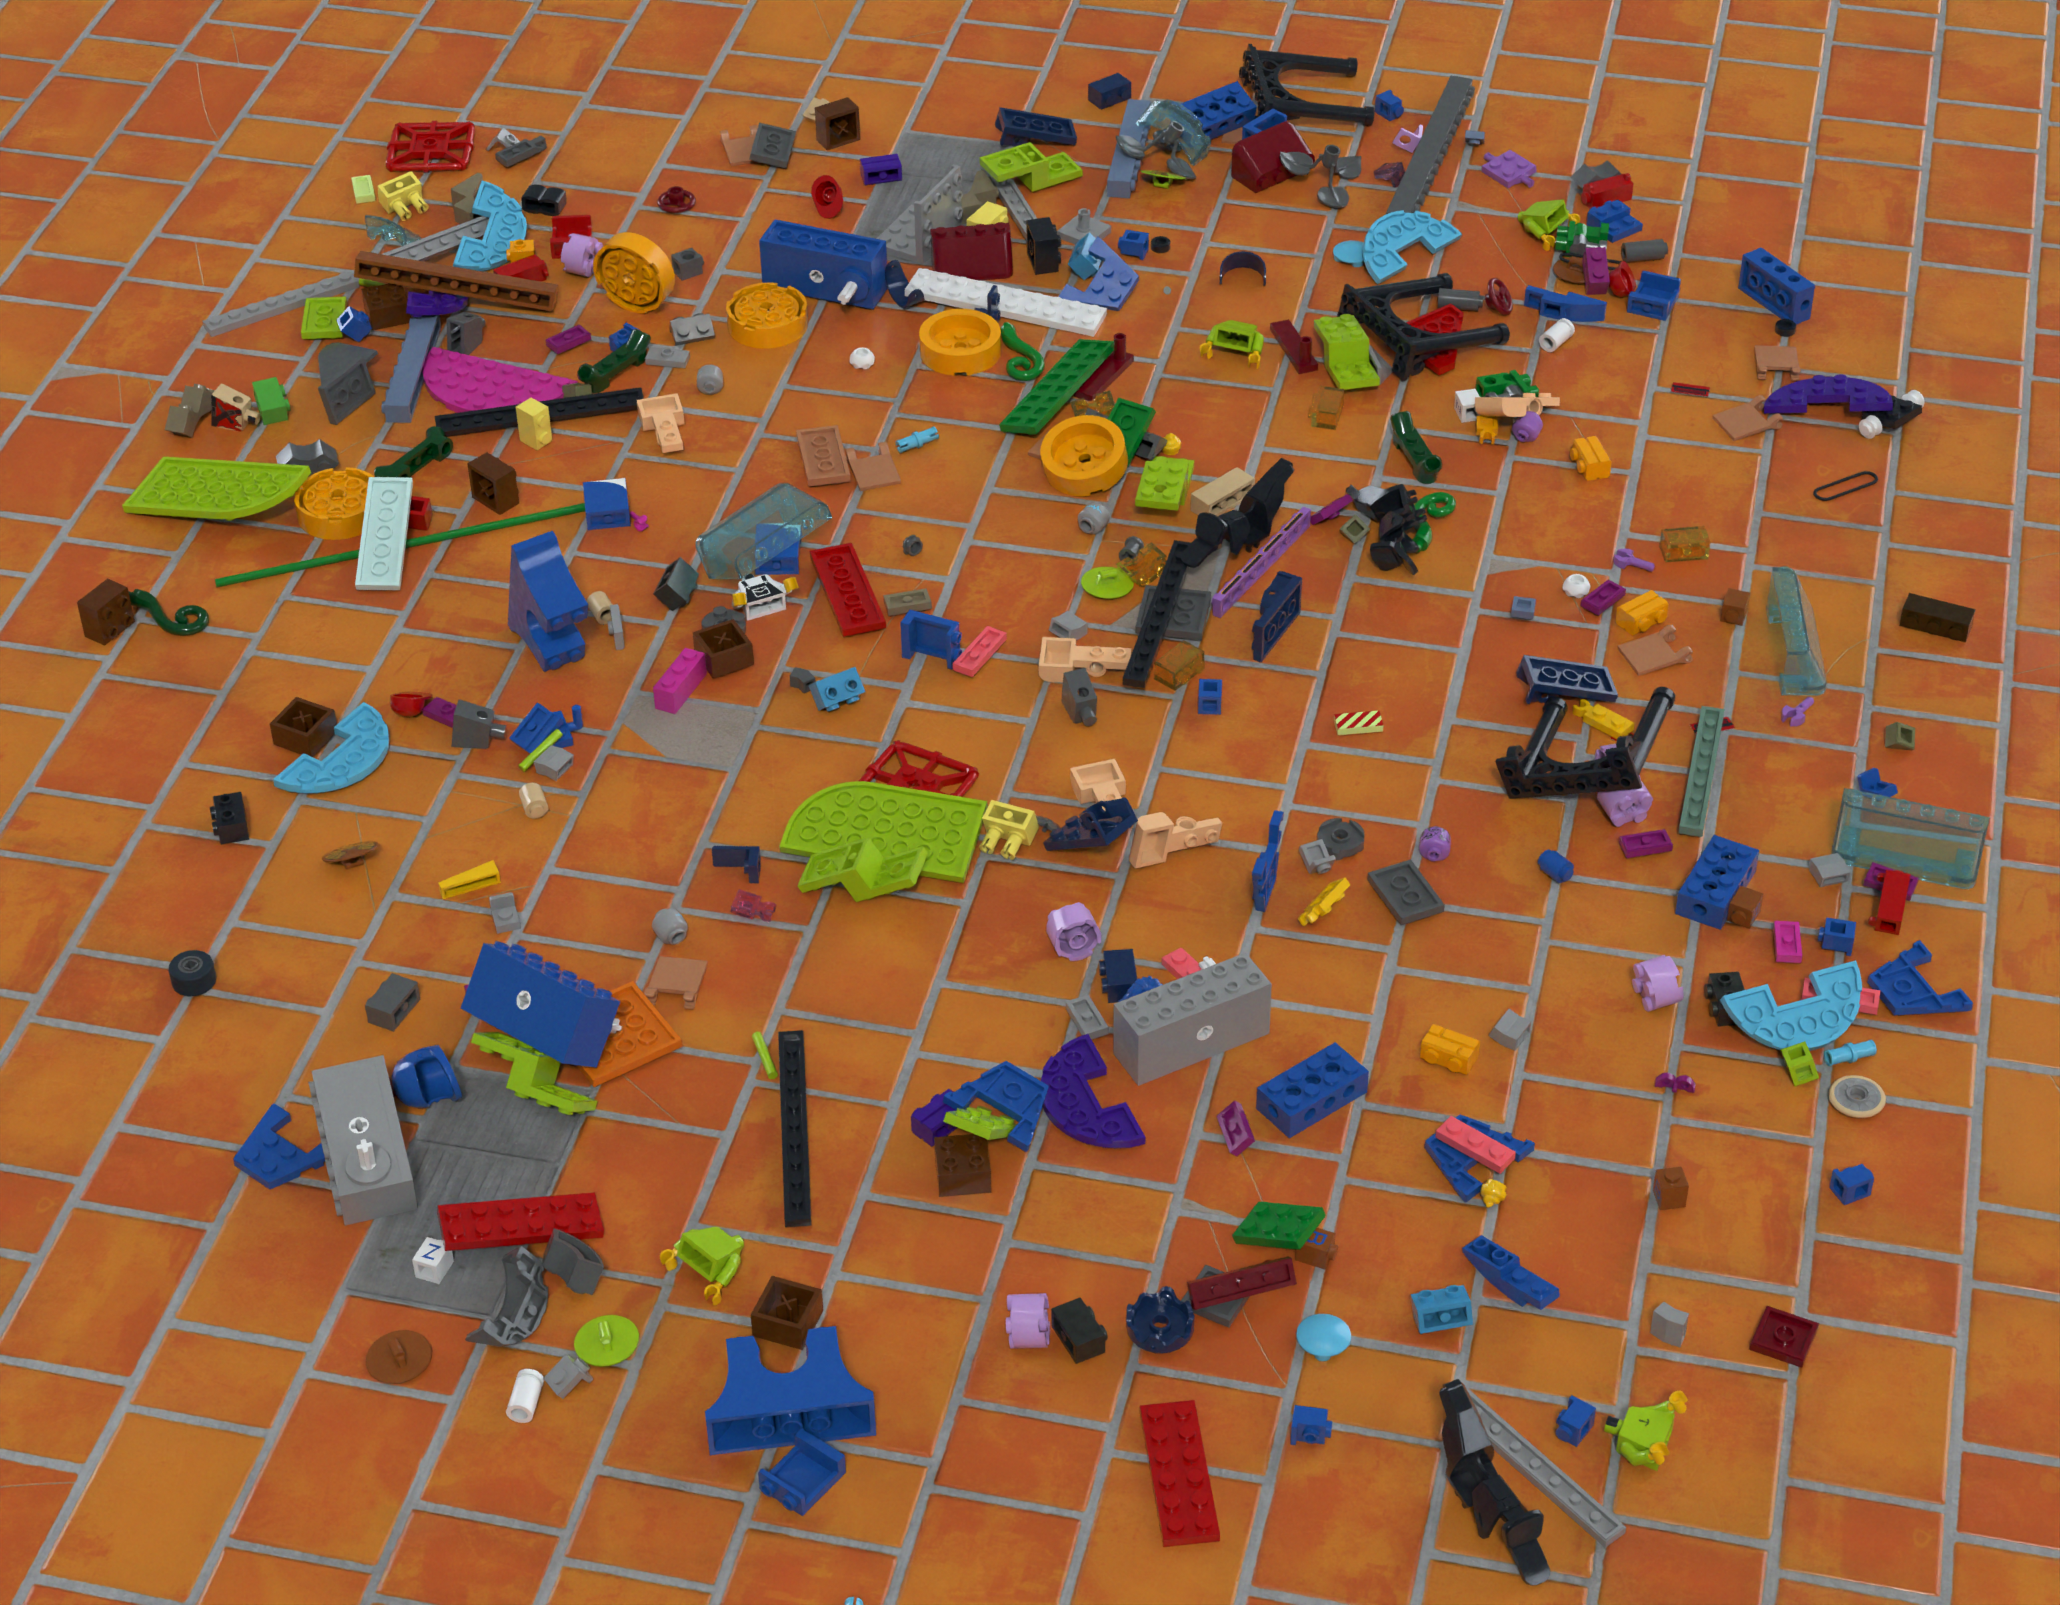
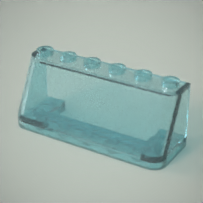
M779 483L699 535L696 539V549L709 579H742L833 517L824 502L789 483Z
M1786 566L1772 567L1766 611L1768 622L1781 623L1787 656L1784 673L1779 675L1781 695H1821L1826 691L1827 679L1813 607L1793 569Z
M1844 788L1831 854L1838 853L1846 865L1869 869L1872 862L1894 870L1909 873L1922 881L1970 889L1976 884L1990 817Z

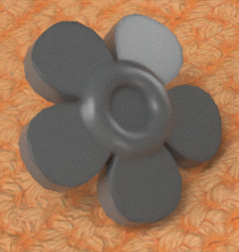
M1036 816L1038 824L1043 826V832H1046L1047 829L1054 831L1060 828L1054 821L1046 817Z

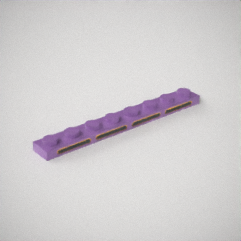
M1303 506L1297 513H1294L1292 518L1281 527L1280 531L1275 536L1273 535L1264 547H1261L1258 553L1253 558H1250L1247 564L1241 570H1238L1236 575L1226 582L1224 587L1213 596L1211 601L1213 616L1221 618L1310 527L1311 509Z

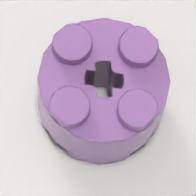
M572 233L569 235V242H564L561 252V262L565 263L563 271L589 277L594 273V257L603 247V244L594 237Z
M1642 781L1641 789L1598 792V801L1616 827L1630 821L1639 823L1646 819V812L1652 805L1653 797Z
M1078 902L1066 905L1058 910L1051 911L1048 915L1046 932L1058 956L1067 957L1070 961L1083 960L1093 954L1092 949L1097 943H1101V932L1090 910L1084 904Z
M1665 955L1633 965L1636 978L1632 979L1634 991L1642 995V1003L1646 1011L1649 1012L1683 1000V986L1678 988L1676 976L1680 974L1670 956L1665 957Z
M1047 1293L1007 1295V1309L1010 1311V1317H1006V1333L1009 1334L1010 1349L1047 1348L1050 1343V1321H1048L1047 1312L1049 1301Z

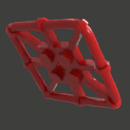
M470 121L399 122L395 124L391 140L387 144L386 169L390 172L423 171L424 173L447 170L463 171L467 168L471 151L474 149L475 125ZM415 130H430V131L416 132ZM465 132L467 133L466 140H451ZM403 133L410 137L411 141H398L399 135ZM449 149H463L462 158L450 152ZM398 150H408L395 157V153ZM413 158L424 159L423 163H405ZM431 158H445L452 163H430Z
M897 740L893 741V744L887 747L880 757L866 768V773L859 781L870 782L872 779L887 783L886 785L904 788L915 786L910 789L946 794L940 791L943 787L962 783L950 795L963 797L979 777V772L976 767L945 757L941 752H931ZM904 752L929 760V762L923 769L909 765ZM894 753L901 766L895 775L880 770ZM939 764L960 771L959 773L945 776L932 773Z

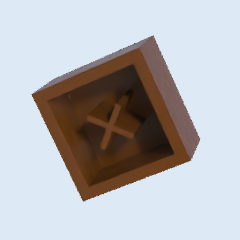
M846 97L815 107L816 140L827 151L860 140L859 107L851 99Z
M388 283L361 289L364 309L369 317L372 331L409 323L411 315L406 313L407 296L402 285Z
M488 452L467 463L472 498L499 515L519 504L517 474L512 466L507 465Z
M108 578L77 602L85 637L104 646L135 622L128 587Z
M734 619L693 632L694 650L705 653L706 669L712 678L754 665L752 643Z
M295 697L270 723L273 744L313 757L335 734L334 727L337 725L334 709Z
M975 1134L934 1137L939 1197L991 1193V1169L987 1139Z
M771 1276L751 1313L752 1336L803 1350L806 1345L808 1329L815 1328L823 1313L822 1289Z

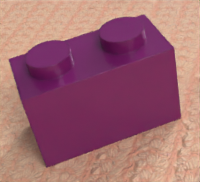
M1606 247L1585 248L1582 263L1586 295L1606 294L1610 283Z

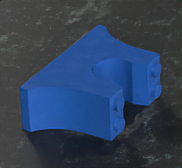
M550 531L511 545L508 626L510 630L516 632L525 641L544 672L551 669L555 670L561 665L580 660L585 656V642L574 623H579L587 618L588 603L568 570L555 533Z
M836 1326L808 1329L806 1339L807 1360L799 1369L789 1373H775L766 1369L761 1364L760 1349L754 1336L726 1339L728 1356L727 1381L718 1400L705 1411L710 1455L795 1445L794 1435L801 1428L823 1442L876 1436L873 1391L856 1382L845 1368L839 1351Z

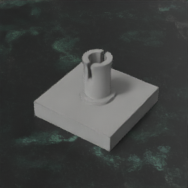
M1082 208L1078 210L1077 216L1057 231V235H1060L1062 240L1075 244L1089 232L1095 238L1098 236L1104 239L1111 233V225L1091 218L1090 210Z

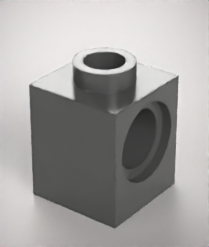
M693 248L671 255L674 274L682 281L703 273V258Z

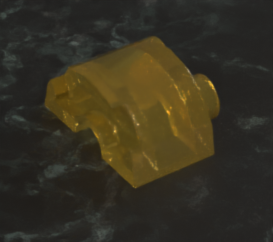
M1110 390L1096 394L1095 399L1092 401L1081 398L1070 402L1075 417L1085 415L1088 408L1109 416L1115 405Z
M1151 542L1141 548L1135 558L1127 557L1116 565L1133 583L1143 588L1156 578L1161 577L1167 556Z

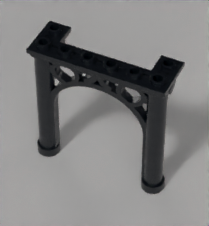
M1248 44L1247 51L1245 50L1243 53L1244 63L1243 67L1239 69V78H1241L1243 86H1247V83H1252V91L1255 93V101L1258 103L1259 111L1254 119L1271 109H1275L1286 114L1287 120L1307 117L1357 122L1368 126L1373 124L1374 107L1365 106L1362 108L1308 102L1290 94L1283 88L1278 79L1281 73L1294 69L1340 73L1354 77L1358 66L1357 58L1348 57L1347 59L1256 50V47Z
M1448 273L1438 274L1436 277L1358 289L1345 284L1337 317H1340L1342 314L1354 315L1359 324L1364 323L1396 352L1392 371L1402 381H1406L1409 375L1414 376L1421 373L1425 367L1423 361L1442 351L1490 343L1503 344L1507 343L1510 337L1509 328L1505 323L1452 333H1433L1415 328L1394 314L1390 304L1398 299L1439 293L1440 288L1452 289L1453 281Z
M1667 687L1656 688L1652 693L1634 736L1618 737L1616 748L1606 749L1605 757L1581 763L1557 762L1547 756V751L1568 709L1563 699L1559 697L1548 698L1543 707V714L1525 751L1520 745L1509 746L1506 757L1498 758L1495 761L1509 799L1641 789L1640 772L1665 716L1675 702L1674 692Z

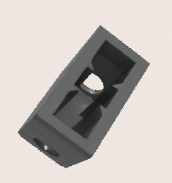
M462 312L447 318V350L466 355L472 353L482 343V328L486 325L485 320L481 316L469 312Z
M1086 668L1065 672L1063 674L1062 704L1073 723L1083 722L1084 725L1091 726L1097 721V696Z
M458 699L453 717L451 747L487 749L492 737L505 738L506 725L494 723V711L492 709Z

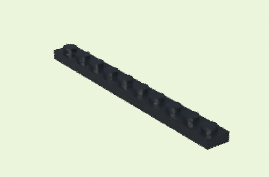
M639 387L539 402L548 406L550 422L638 410L637 400L644 398L642 388ZM519 404L435 416V423L437 427L443 429L445 437L517 427L516 406Z
M1177 540L1173 542L1125 670L1123 685L1139 688L1146 687L1189 569L1188 566L1182 563L1181 554L1189 546L1190 542Z
M803 1030L778 1032L785 1227L812 1226Z

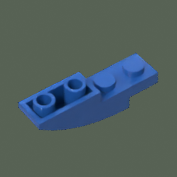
M1528 285L1525 290L1524 306L1540 310L1541 316L1559 320L1566 318L1577 322H1597L1605 320L1607 302L1573 292L1562 295Z
M1481 1235L1462 1248L1463 1253L1474 1267L1492 1285L1523 1307L1530 1303L1542 1310L1560 1297L1558 1287L1520 1266L1518 1256Z

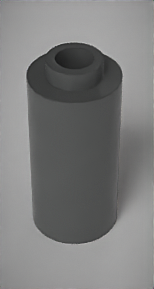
M1663 239L1622 243L1621 246L1622 260L1626 263L1664 259L1665 254L1668 253L1667 243Z
M1440 288L1438 308L1451 303L1459 310L1478 311V308L1483 307L1484 296L1480 295V291Z

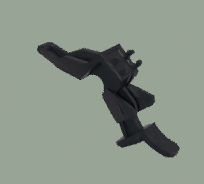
M1280 458L1245 494L1240 503L1239 511L1232 510L1219 516L1207 512L1200 513L1195 530L1197 538L1182 552V563L1190 568L1198 567L1211 553L1218 549V545L1222 544L1223 539L1230 542V552L1235 555L1239 553L1243 544L1246 545V551L1250 553L1252 552V546L1258 548L1260 541L1270 535L1273 518L1284 499V484L1294 472L1293 463Z
M1403 484L1387 489L1367 486L1357 490L1352 485L1347 487L1346 493L1351 496L1352 502L1357 509L1380 522V542L1373 543L1370 546V554L1375 564L1381 570L1387 571L1397 568L1403 563L1404 567L1412 575H1415L1418 569L1407 553H1416L1419 550V546L1404 531L1413 526L1416 530L1420 527V523L1428 519L1426 515L1419 517L1421 514H1425L1426 511L1424 508L1416 510L1414 504L1418 501L1417 497L1410 498L1417 494L1416 491H1407Z
M1456 1379L1443 1384L1439 1395L1446 1413L1442 1430L1447 1457L1446 1477L1453 1486L1456 1496H1459L1462 1500L1463 1508L1466 1509L1473 1506L1479 1536L1482 1539L1489 1538L1499 1518L1506 1522L1501 1528L1503 1542L1511 1553L1523 1581L1531 1586L1545 1582L1550 1576V1568L1537 1540L1542 1533L1544 1515L1540 1510L1528 1511L1503 1477L1498 1475L1492 1463L1494 1447L1464 1383Z

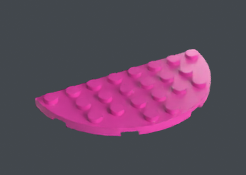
M438 347L431 348L423 364L424 384L430 396L435 401L446 404L447 409L456 413L517 405L529 398L537 401L560 399L564 396L562 392L563 385L578 383V381Z

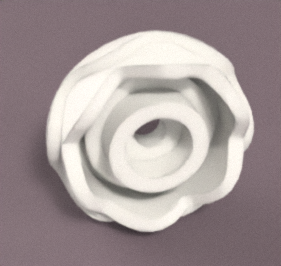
M857 348L850 355V364L856 369H868L874 364L875 356L867 348Z
M1573 574L1567 577L1563 583V590L1566 595L1575 596L1576 598H1582L1584 595H1587L1591 587L1588 579L1580 574Z

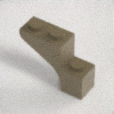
M984 170L976 172L971 190L962 196V224L967 223V219L987 201L997 204L996 198L999 197L998 188L992 184L991 177L987 176Z
M476 173L451 188L455 222L462 224L481 217V215L472 213V207L483 180L482 174Z
M194 384L193 387L185 385L181 404L178 407L170 406L165 430L173 434L193 438L198 420L201 416L211 411V395L215 390L208 389L200 384Z

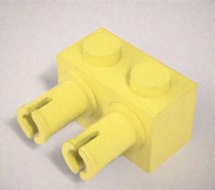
M412 171L378 185L380 204L388 214L395 211L402 221H406V219L408 220L412 216L411 211L406 207L410 204L420 214L423 213L422 210L425 213L429 208L422 198L421 182Z
M991 800L982 817L987 833L979 848L984 853L988 851V854H992L999 839H1006L1007 841L1000 854L1006 859L1014 860L1020 845L1030 846L1039 829L1035 812Z

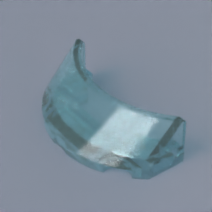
M1168 99L1165 101H1152L1136 122L1137 126L1149 125L1162 131H1166L1172 121L1178 122L1184 127V131L1178 139L1180 141L1179 145L1187 155L1190 164L1194 166L1208 155L1211 140L1202 131L1203 124L1192 111L1176 101Z
M365 216L367 236L371 240L376 239V235H380L385 241L395 238L404 246L422 239L415 232L393 221L377 216Z

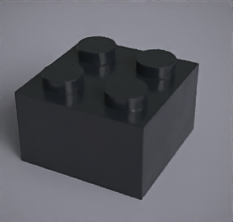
M1050 217L1026 220L1027 255L1035 275L1059 272L1061 254L1058 252V247H1061V237L1057 235L1056 225L1052 224Z

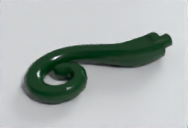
M135 589L133 592L128 591L131 605L148 611L158 626L168 633L181 636L193 635L204 630L209 623L207 611L200 606L186 605L178 609L175 613V621L177 622L175 623L167 618L160 603L152 594L139 589ZM195 615L198 619L188 624L186 616Z

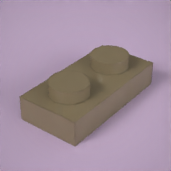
M927 588L883 595L888 616L907 613L909 610L922 611L932 609Z

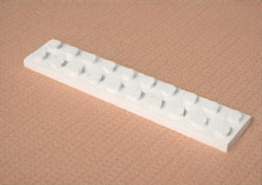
M919 268L905 288V296L908 297L915 289H921L926 301L963 309L985 308L988 310L987 295L992 286L996 284ZM996 285L1000 294V302L998 304V310L1001 312L1000 317L1094 337L1107 315V308L1099 307L1098 305L1080 303L1079 301L1010 288L1004 285Z

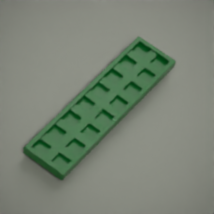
M1079 339L999 424L1001 432L1037 434L1114 351V341Z

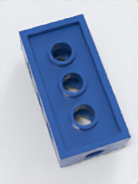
M1238 81L1173 106L1171 122H1178L1184 127L1181 137L1191 148L1254 120L1257 106Z
M1762 247L1743 254L1738 289L1781 319H1789L1796 324L1810 319L1815 284Z
M1713 835L1678 892L1675 914L1721 930L1727 921L1729 904L1740 886L1747 887L1756 872L1759 850Z
M1334 1042L1257 1087L1256 1109L1288 1138H1291L1367 1093L1369 1071Z

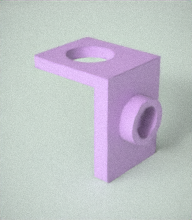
M1420 124L1414 133L1401 128L1394 138L1393 144L1413 153L1421 140L1423 125ZM1401 136H1409L1411 141L1404 144L1400 141Z

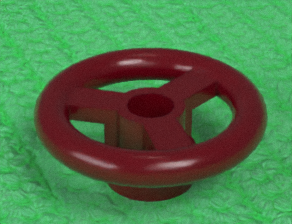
M679 186L669 188L657 200L658 206L663 211L669 213L688 211L696 203L695 196ZM684 196L690 199L688 204L683 202ZM666 205H676L679 207H669Z
M1491 278L1488 282V294L1485 295L1486 304L1490 309L1495 308L1500 314L1507 316L1513 310L1510 292L1500 279ZM1494 284L1499 287V291L1494 289Z

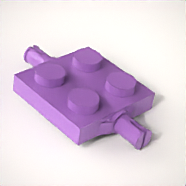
M1512 150L1498 157L1489 152L1484 155V159L1488 163L1482 165V172L1503 186L1510 188L1518 183H1524L1528 187L1534 185L1535 181L1529 178V176L1536 173V165Z

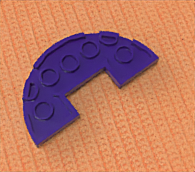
M429 290L428 294L408 291L406 313L413 317L453 313L463 309L468 304L469 297Z
M1843 374L1834 377L1816 375L1810 379L1790 383L1774 391L1765 401L1764 414L1807 413L1808 403L1850 402V411H1892L1893 402L1891 395L1875 383L1850 378Z
M1089 1034L1077 1037L1061 1046V1051L1054 1057L1051 1056L1046 1062L1041 1081L1049 1086L1043 1109L1051 1122L1068 1136L1094 1146L1132 1148L1144 1145L1146 1137L1127 1103L1124 1102L1102 1109L1087 1082L1089 1079L1107 1075V1067Z

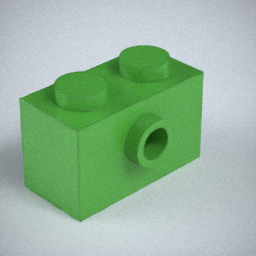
M277 377L252 382L254 397L263 425L288 420L287 411H291L289 401L283 398L286 396L283 384L279 385Z

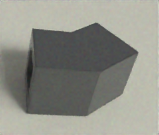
M795 667L790 674V687L799 688L803 693L809 692L810 688L808 685L816 682L815 677L805 669Z

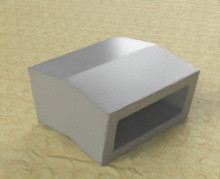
M1066 611L1060 616L1051 619L1049 631L1060 638L1079 640L1088 634V623L1071 612Z
M551 745L534 761L536 773L557 781L573 765L574 755L563 748Z
M1838 853L1810 859L1809 871L1815 877L1819 887L1848 881L1850 871Z
M1508 1009L1489 1036L1499 1044L1516 1051L1530 1033L1531 1021Z
M1663 1302L1653 1311L1650 1333L1665 1343L1681 1347L1686 1335L1689 1313L1677 1310Z

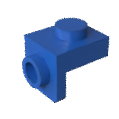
M1877 768L1869 769L1857 776L1861 797L1882 803L1898 793L1896 784L1880 780Z

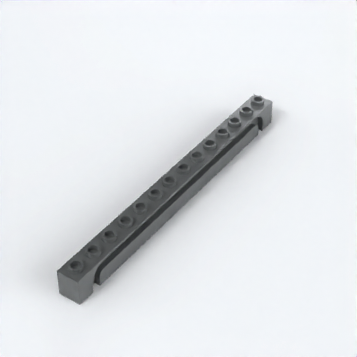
M1450 76L1386 214L1404 210L1405 213H1414L1415 211H1420L1421 206L1424 205L1425 195L1428 196L1430 185H1433L1435 175H1438L1439 165L1442 166L1444 156L1448 152V146H1451L1453 136H1456L1457 126H1460L1462 117L1465 116L1466 107L1470 105V98L1474 96L1475 87L1472 86L1473 79Z

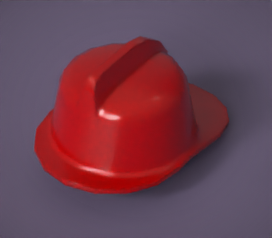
M829 175L818 177L811 189L817 211L824 218L835 217L843 205L842 189L833 177Z

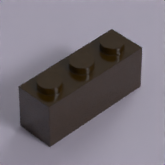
M1909 593L1902 609L1899 626L1966 642L1973 625L1976 609Z

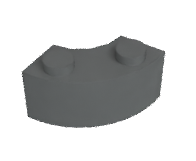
M1607 160L1596 167H1591L1584 163L1571 178L1583 189V184L1620 175L1621 173Z
M321 439L306 446L295 445L289 442L276 455L277 464L309 466L311 470L310 475L322 470L335 468L339 464L336 449Z
M553 1229L543 1254V1267L547 1271L559 1275L565 1281L566 1286L571 1288L572 1291L579 1294L587 1293L593 1295L604 1268L601 1258L581 1240L558 1229Z

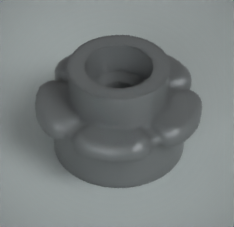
M910 535L905 538L902 546L904 548L903 552L906 555L910 554L912 556L919 554L923 547L920 538L916 537V535Z

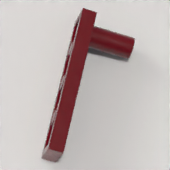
M1289 319L1270 323L1272 334L1298 374L1318 371V363L1312 355V338L1308 336L1300 337Z
M1117 333L1114 335V351L1074 393V397L1091 403L1094 402L1134 362V355L1126 352L1125 334Z
M1289 1256L1276 1260H1266L1260 1264L1187 1282L1191 1306L1194 1310L1297 1284L1292 1258Z

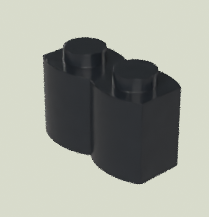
M536 184L530 185L521 197L522 209L529 213L541 212L548 216H557L566 205V191L556 187L546 188Z

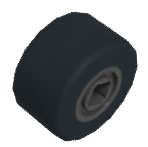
M188 950L175 956L169 964L168 971L171 984L180 995L190 997L204 994L216 982L213 960L210 955L203 951Z

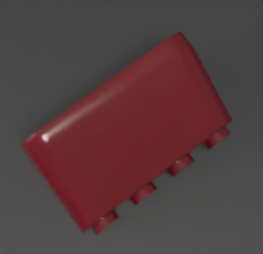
M1284 121L1240 140L1234 145L1232 149L1231 177L1254 193H1258L1296 176V174L1289 172L1283 166L1280 160V152L1305 153L1312 158L1313 163L1315 162V157L1296 127L1290 122Z
M998 222L996 224L960 225L957 227L930 229L933 271L978 281L1006 279L1013 275L1009 223Z

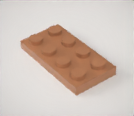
M838 425L796 430L808 487L851 482Z

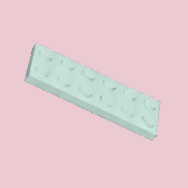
M369 477L355 581L356 590H400L413 489L412 478Z

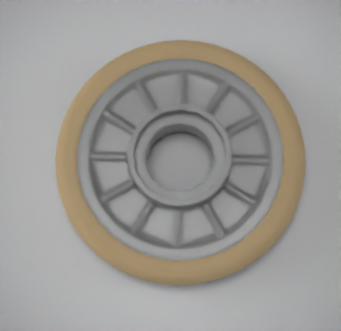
M1850 1075L1841 1077L1829 1089V1099L1832 1105L1839 1112L1850 1117H1872L1878 1114L1886 1103V1096L1880 1085L1863 1076ZM1860 1094L1864 1098L1854 1099L1851 1095Z

